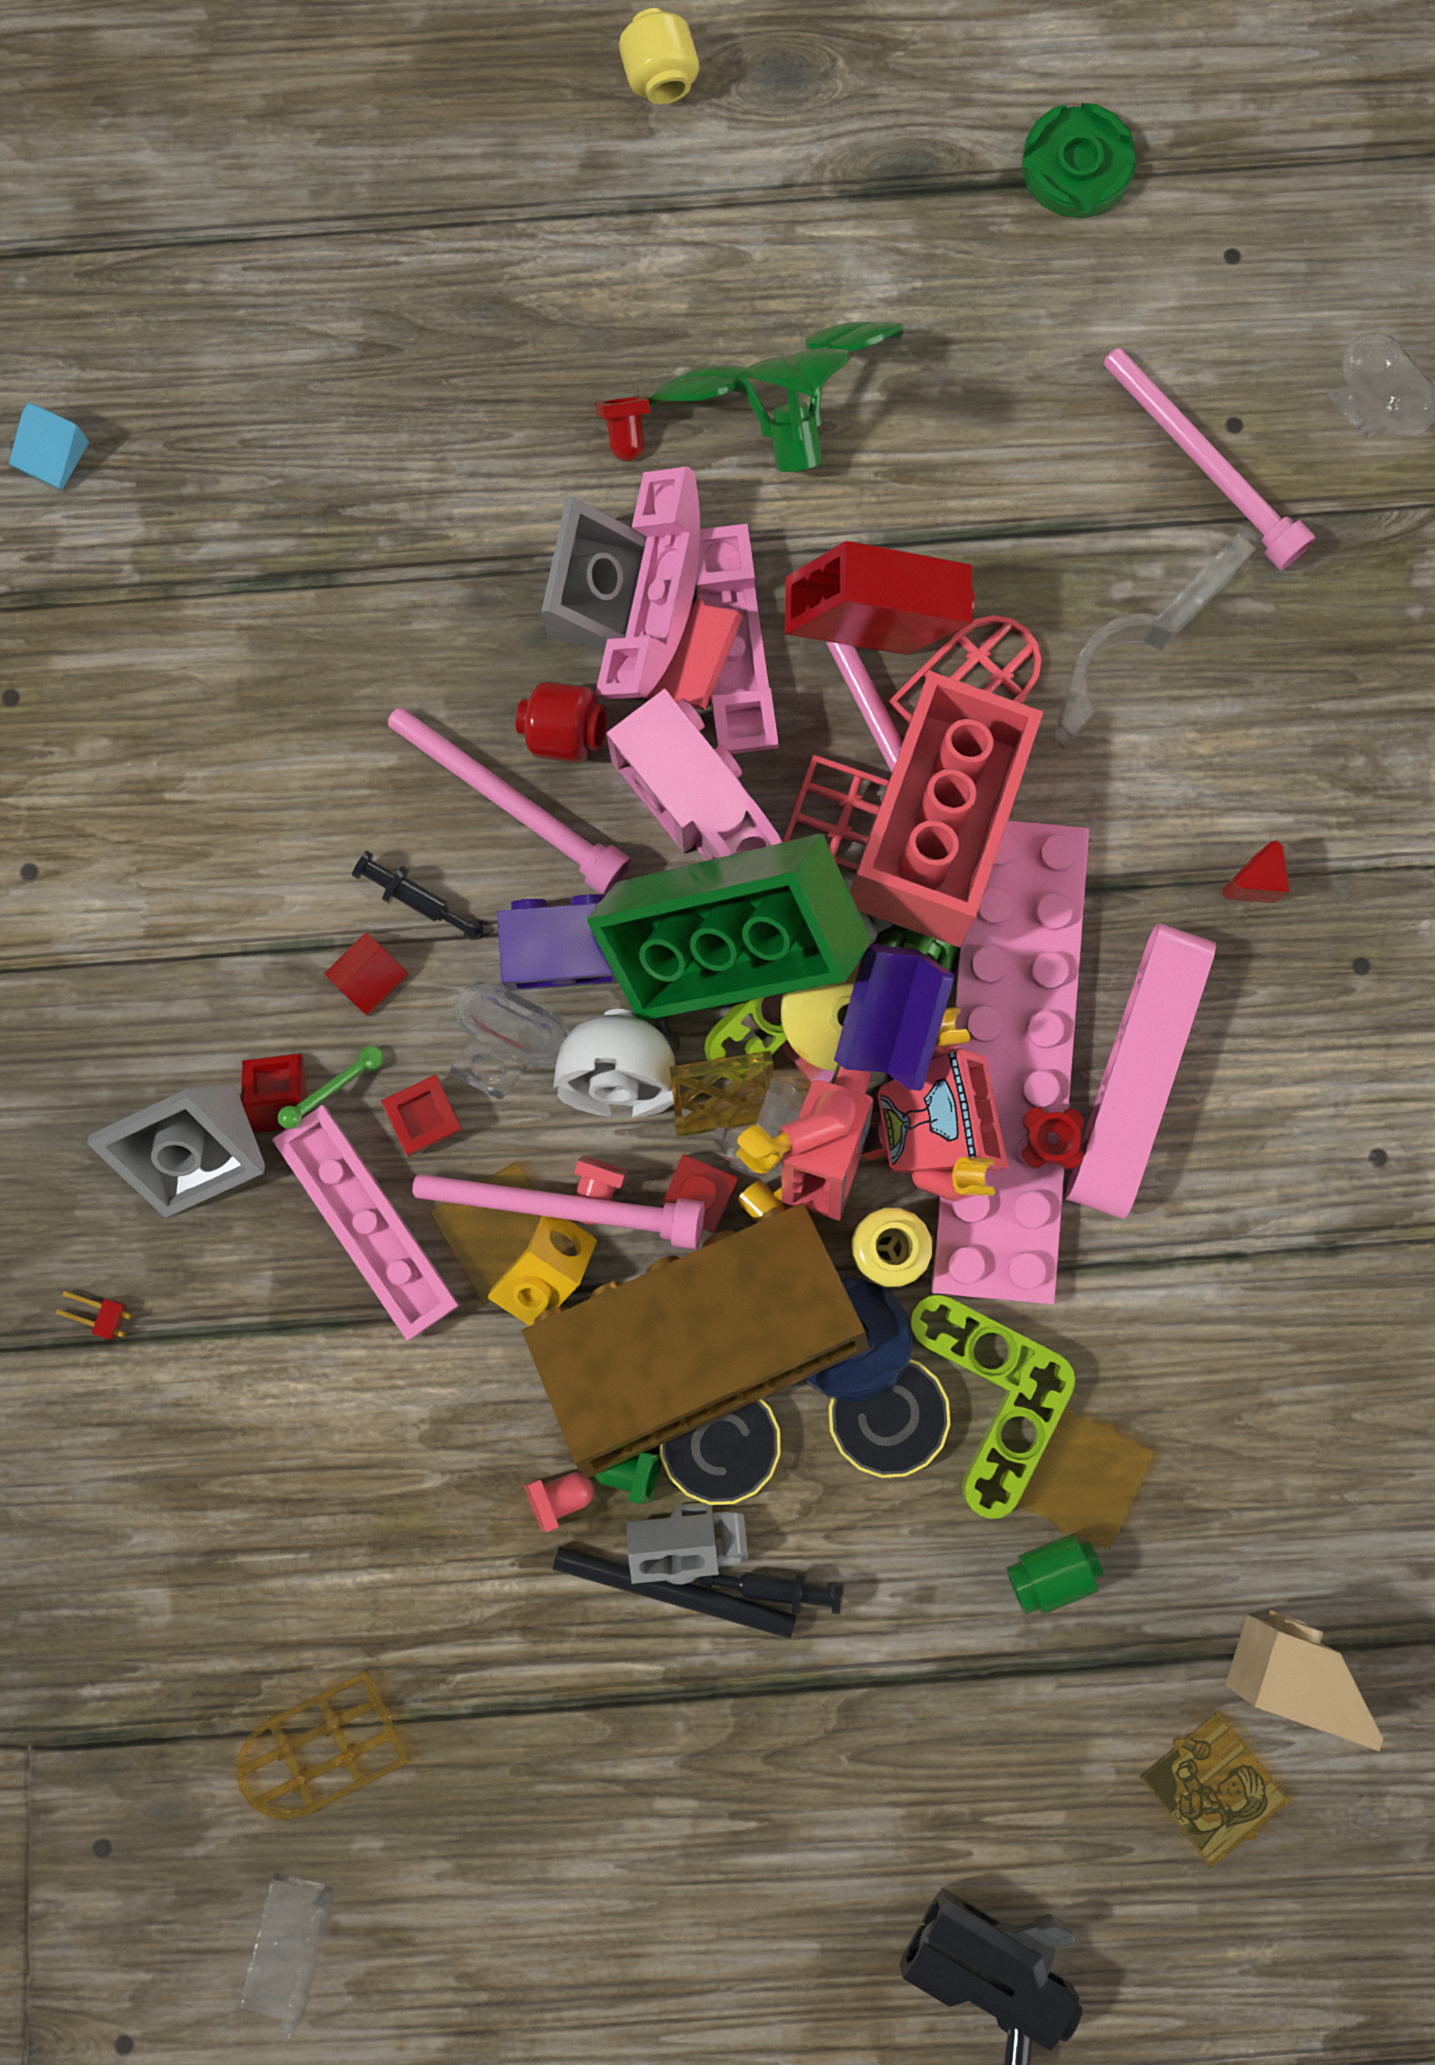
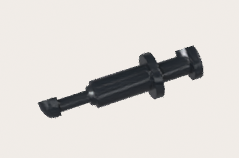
M367 850L357 862L352 876L360 879L363 875L385 888L382 900L389 904L393 898H396L434 922L445 920L465 932L464 936L468 939L477 940L482 936L483 927L475 920L469 923L450 912L445 900L407 878L409 869L401 866L396 874L372 861L373 854Z
M797 1571L796 1579L746 1572L741 1577L720 1574L699 1577L701 1584L706 1587L717 1585L736 1588L743 1594V1597L792 1604V1613L794 1614L801 1613L803 1603L832 1607V1614L840 1615L842 1609L844 1583L828 1582L827 1587L806 1584V1572Z

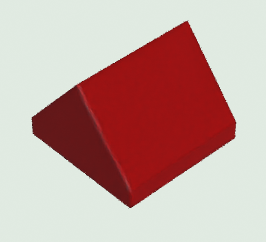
M1277 840L1266 844L1222 888L1224 890L1222 894L1228 900L1275 903L1289 893L1283 845Z
M365 932L324 975L368 1016L409 973L375 939Z

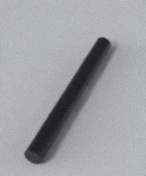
M563 1546L558 1548L552 1569L788 1639L792 1636L797 1614L690 1583L673 1584L664 1580L632 1584L630 1567L628 1565Z

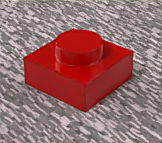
M436 1074L380 1100L405 1155L408 1157L464 1131Z
M683 1154L660 1208H664L666 1202L676 1204L678 1198L704 1201L703 1230L715 1234L736 1186L738 1177Z

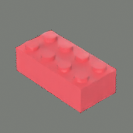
M929 671L849 891L858 911L951 945L961 946L976 918L1043 711Z

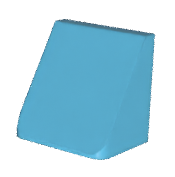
M27 402L20 418L9 465L62 491L85 451L89 440L76 424L31 402Z

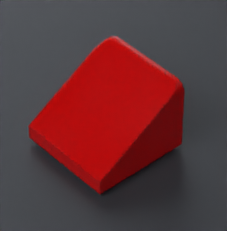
M302 1053L242 1060L241 1102L253 1133L286 1130L278 1121L279 1111L286 1106H296L307 1098ZM307 1112L306 1114H304V1115L302 1116V1118H304L305 1116H307V1115L309 1114V1112Z

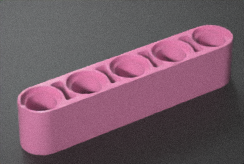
M1161 923L1155 925L1144 950L1079 1147L1083 1151L1084 1157L1081 1164L1072 1169L1065 1193L1066 1200L1123 1220L1129 1214L1135 1201L1213 962L1216 942Z

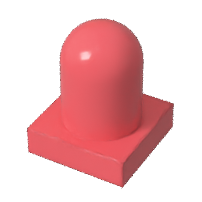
M583 1155L577 1161L574 1174L581 1176L575 1196L611 1201L615 1188L620 1189L624 1185L629 1170ZM580 1221L581 1223L586 1224V1225H595V1224H596V1223H589V1222H582V1221Z
M579 1472L569 1473L546 1484H542L541 1480H534L523 1485L541 1532H548L558 1528L557 1519L585 1508L594 1497V1485L591 1479L586 1478L583 1473Z

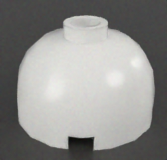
M625 1009L608 1010L604 1015L590 1018L576 1026L562 1042L556 1061L554 1088L558 1087L557 1097L562 1102L577 1110L600 1116L612 1117L609 1104L633 1106L632 1117H645L661 1113L673 1104L676 1080L675 1055L664 1035L653 1025L644 1020L637 1019L634 1012Z

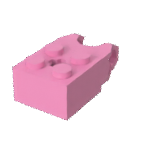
M664 688L606 732L612 764L683 853H686L694 846L704 860L707 861L782 843L778 833L737 779L743 774L738 763L722 745L715 749L711 747L699 732L705 728L702 719L686 699L682 698L676 703Z

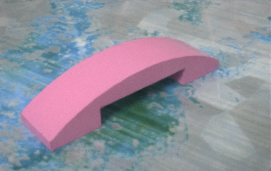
M687 466L643 472L632 528L645 535L647 539L625 638L607 639L595 693V696L601 699L646 697L665 673L683 635L694 596L700 552L698 490L695 472Z
M748 524L700 529V552L695 585L697 599H702L708 606L736 610L743 616L711 695L717 745L725 747L730 754L779 748L756 599L755 574Z

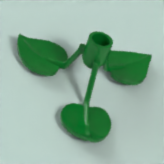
M865 321L838 324L808 337L805 340L806 348L813 350L799 352L792 357L770 358L757 362L747 368L720 365L689 371L672 379L657 390L649 398L650 409L659 401H698L713 398L729 391L742 393L748 399L760 422L762 437L772 438L777 470L781 472H795L813 468L823 461L817 426L822 424L820 406L823 386L834 373L849 362V351L871 346L891 335L900 338L904 332L903 324ZM746 378L764 381L787 389L788 403L773 409L774 419H770L751 381ZM798 392L810 396L809 410L806 402H799Z

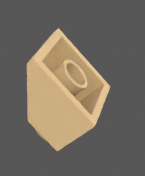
M1269 1610L1267 1620L1247 1614L1225 1686L1256 1708L1380 1752L1383 1737L1341 1653L1321 1643L1324 1632L1306 1625L1307 1623L1273 1610Z

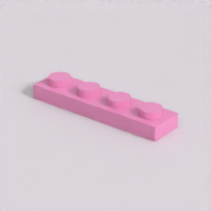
M321 1105L302 1118L301 1124L297 1128L286 1129L272 1139L407 1341H411L461 1306L327 1107Z

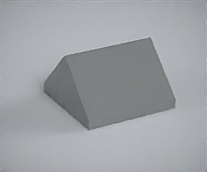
M574 497L566 498L541 613L547 638L605 649L607 639L625 638L647 537Z
M235 1085L187 1088L90 1134L87 1144L164 1218L264 1174L265 1163Z

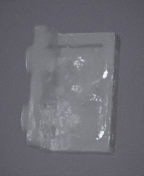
M775 1078L771 1080L757 1124L772 1138L781 1134V1126L797 1120L800 1115L803 1102L797 1086ZM717 1126L713 1139L723 1152L724 1159L731 1162L730 1168L764 1179L766 1173L759 1174L752 1171L736 1155V1151L741 1148L737 1143V1138L741 1133ZM783 1156L770 1171L782 1174Z

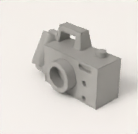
M701 1502L675 1505L670 1518L627 1522L628 1559L632 1584L664 1580L673 1584H686L694 1581L697 1577L719 1575L718 1567L738 1565L748 1559L745 1520L742 1513L734 1511L713 1513L712 1505ZM714 1525H720L723 1554H717Z

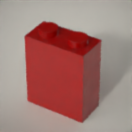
M846 540L785 577V635L909 655L972 624L975 592L972 589L971 564Z

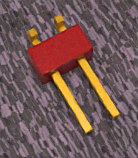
M67 1291L63 1292L62 1296L100 1308L96 1321L57 1309L56 1314L93 1326L91 1334L108 1340H114L116 1335L119 1337L126 1336V1332L118 1330L122 1317L132 1319L133 1314L125 1312L126 1304L111 1299H104L103 1303H99Z

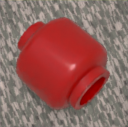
M552 681L542 682L535 687L529 699L523 698L520 700L516 712V731L518 734L524 735L527 749L533 756L569 763H580L588 758L591 751H599L602 747L607 726L606 706L598 703L597 696L589 687Z

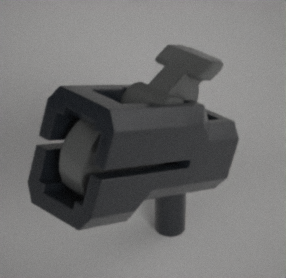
M942 1887L922 1919V1922L927 1925L926 1928H917L899 1964L903 1979L948 2007L969 2001L996 2017L998 2026L1008 2033L1004 2065H1030L1033 2041L1050 2051L1058 2044L1059 2040L1067 2042L1078 2027L1083 2009L1078 2004L1079 1996L1073 1985L1050 1970L1055 1957L1054 1947L1060 1945L1067 1946L1075 1942V1936L1070 1927L1051 1914L1036 1917L1035 1922L1017 1927L1001 1923Z

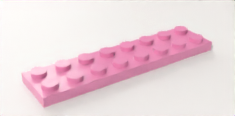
M1007 821L976 918L959 947L953 1007L959 1006L961 1013L956 1017L955 1027L956 1030L967 1029L970 1034V1040L965 1044H957L955 1049L961 1048L987 1057L1008 1169L986 1172L985 1182L987 1186L995 1187L994 1196L975 1195L956 1202L938 1196L930 1293L1054 1304L1064 1168L1060 1164L1045 1163L1040 1168H1032L1024 1162L1022 1151L1028 1145V1130L1023 1125V1117L1030 1109L1036 1107L1043 1109L1046 1113H1062L1064 1110L1069 1109L1089 828ZM1049 1133L1047 1139L1049 1143L1056 1144L1059 1137L1056 1133Z

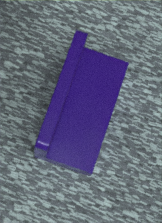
M870 944L860 961L834 1061L847 1070L888 1073L908 1090L921 1091L925 1083L954 981L953 973L919 950Z

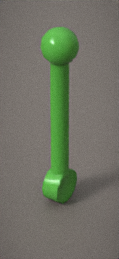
M374 1046L365 1047L360 1052L356 1063L298 1105L283 1107L278 1114L280 1125L285 1129L297 1128L301 1124L304 1114L364 1071H376L383 1062L381 1050Z

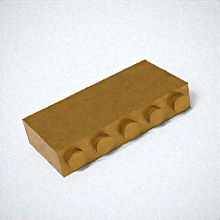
M804 1202L792 1208L789 1205L774 1207L763 1213L762 1217L758 1218L756 1224L735 1233L733 1230H726L714 1234L703 1242L701 1249L681 1258L676 1255L661 1258L646 1269V1274L626 1283L623 1281L606 1283L595 1289L591 1293L590 1299L571 1308L558 1306L548 1309L535 1318V1324L521 1330L574 1463L586 1478L869 1350L865 1330Z

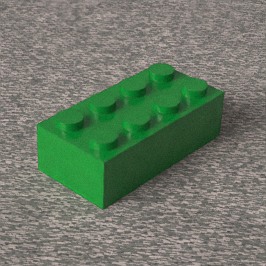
M823 833L616 882L585 919L637 1019L641 1020L845 982L872 942Z

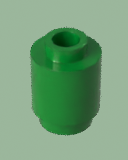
M1073 1533L1018 1555L1019 1562L1006 1567L1011 1586L1025 1615L1037 1610L1044 1615L1098 1592L1095 1579L1104 1576L1101 1563L1090 1541L1079 1544Z

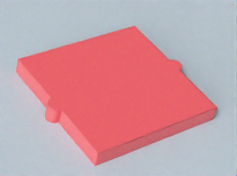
M696 599L691 604L683 635L670 664L657 685L643 698L651 699L665 688L676 703L684 698L693 708L706 710L743 616L736 610L708 606L702 599Z

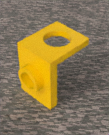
M542 1216L528 1248L491 1288L488 1299L528 1326L535 1324L534 1320L538 1315L548 1309L560 1306L579 1286L597 1239L568 1219ZM556 1231L566 1235L576 1248V1256H567L559 1252L550 1240V1232Z

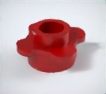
M1036 1107L1030 1109L1024 1115L1023 1125L1028 1130V1145L1023 1149L1022 1157L1028 1166L1040 1168L1045 1163L1060 1164L1065 1169H1074L1081 1164L1084 1154L1079 1148L1081 1142L1080 1130L1084 1126V1119L1078 1111L1066 1109L1062 1113H1046L1043 1109ZM1049 1133H1056L1059 1140L1056 1144L1048 1142L1047 1137Z

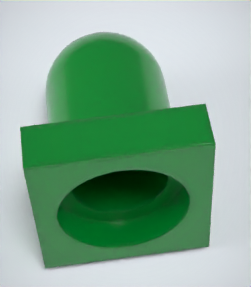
M646 1451L639 1454V1456L630 1458L595 1474L594 1477L602 1485L630 1492L628 1498L630 1502L637 1504L651 1503L662 1463L660 1453Z

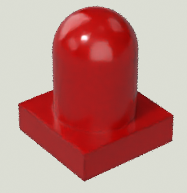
M638 395L595 402L596 415L607 420L610 449L614 456L622 461L637 459L644 449L641 414L650 413L649 399Z

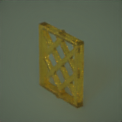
M771 1051L728 1058L718 1057L714 1060L669 1067L676 1137L719 1130L727 1131L731 1128L774 1121L773 1060ZM750 1068L743 1074L735 1071ZM763 1071L764 1082L754 1079L755 1076ZM707 1075L701 1081L692 1078ZM721 1077L732 1080L723 1089L711 1085ZM680 1084L690 1087L689 1090L680 1095ZM743 1085L754 1089L745 1097L733 1094ZM701 1092L712 1096L703 1104L691 1101ZM764 1095V1105L754 1102ZM723 1100L734 1104L725 1112L713 1109ZM682 1108L692 1111L682 1118ZM743 1109L751 1110V1112L739 1113ZM703 1115L709 1117V1119L697 1120Z

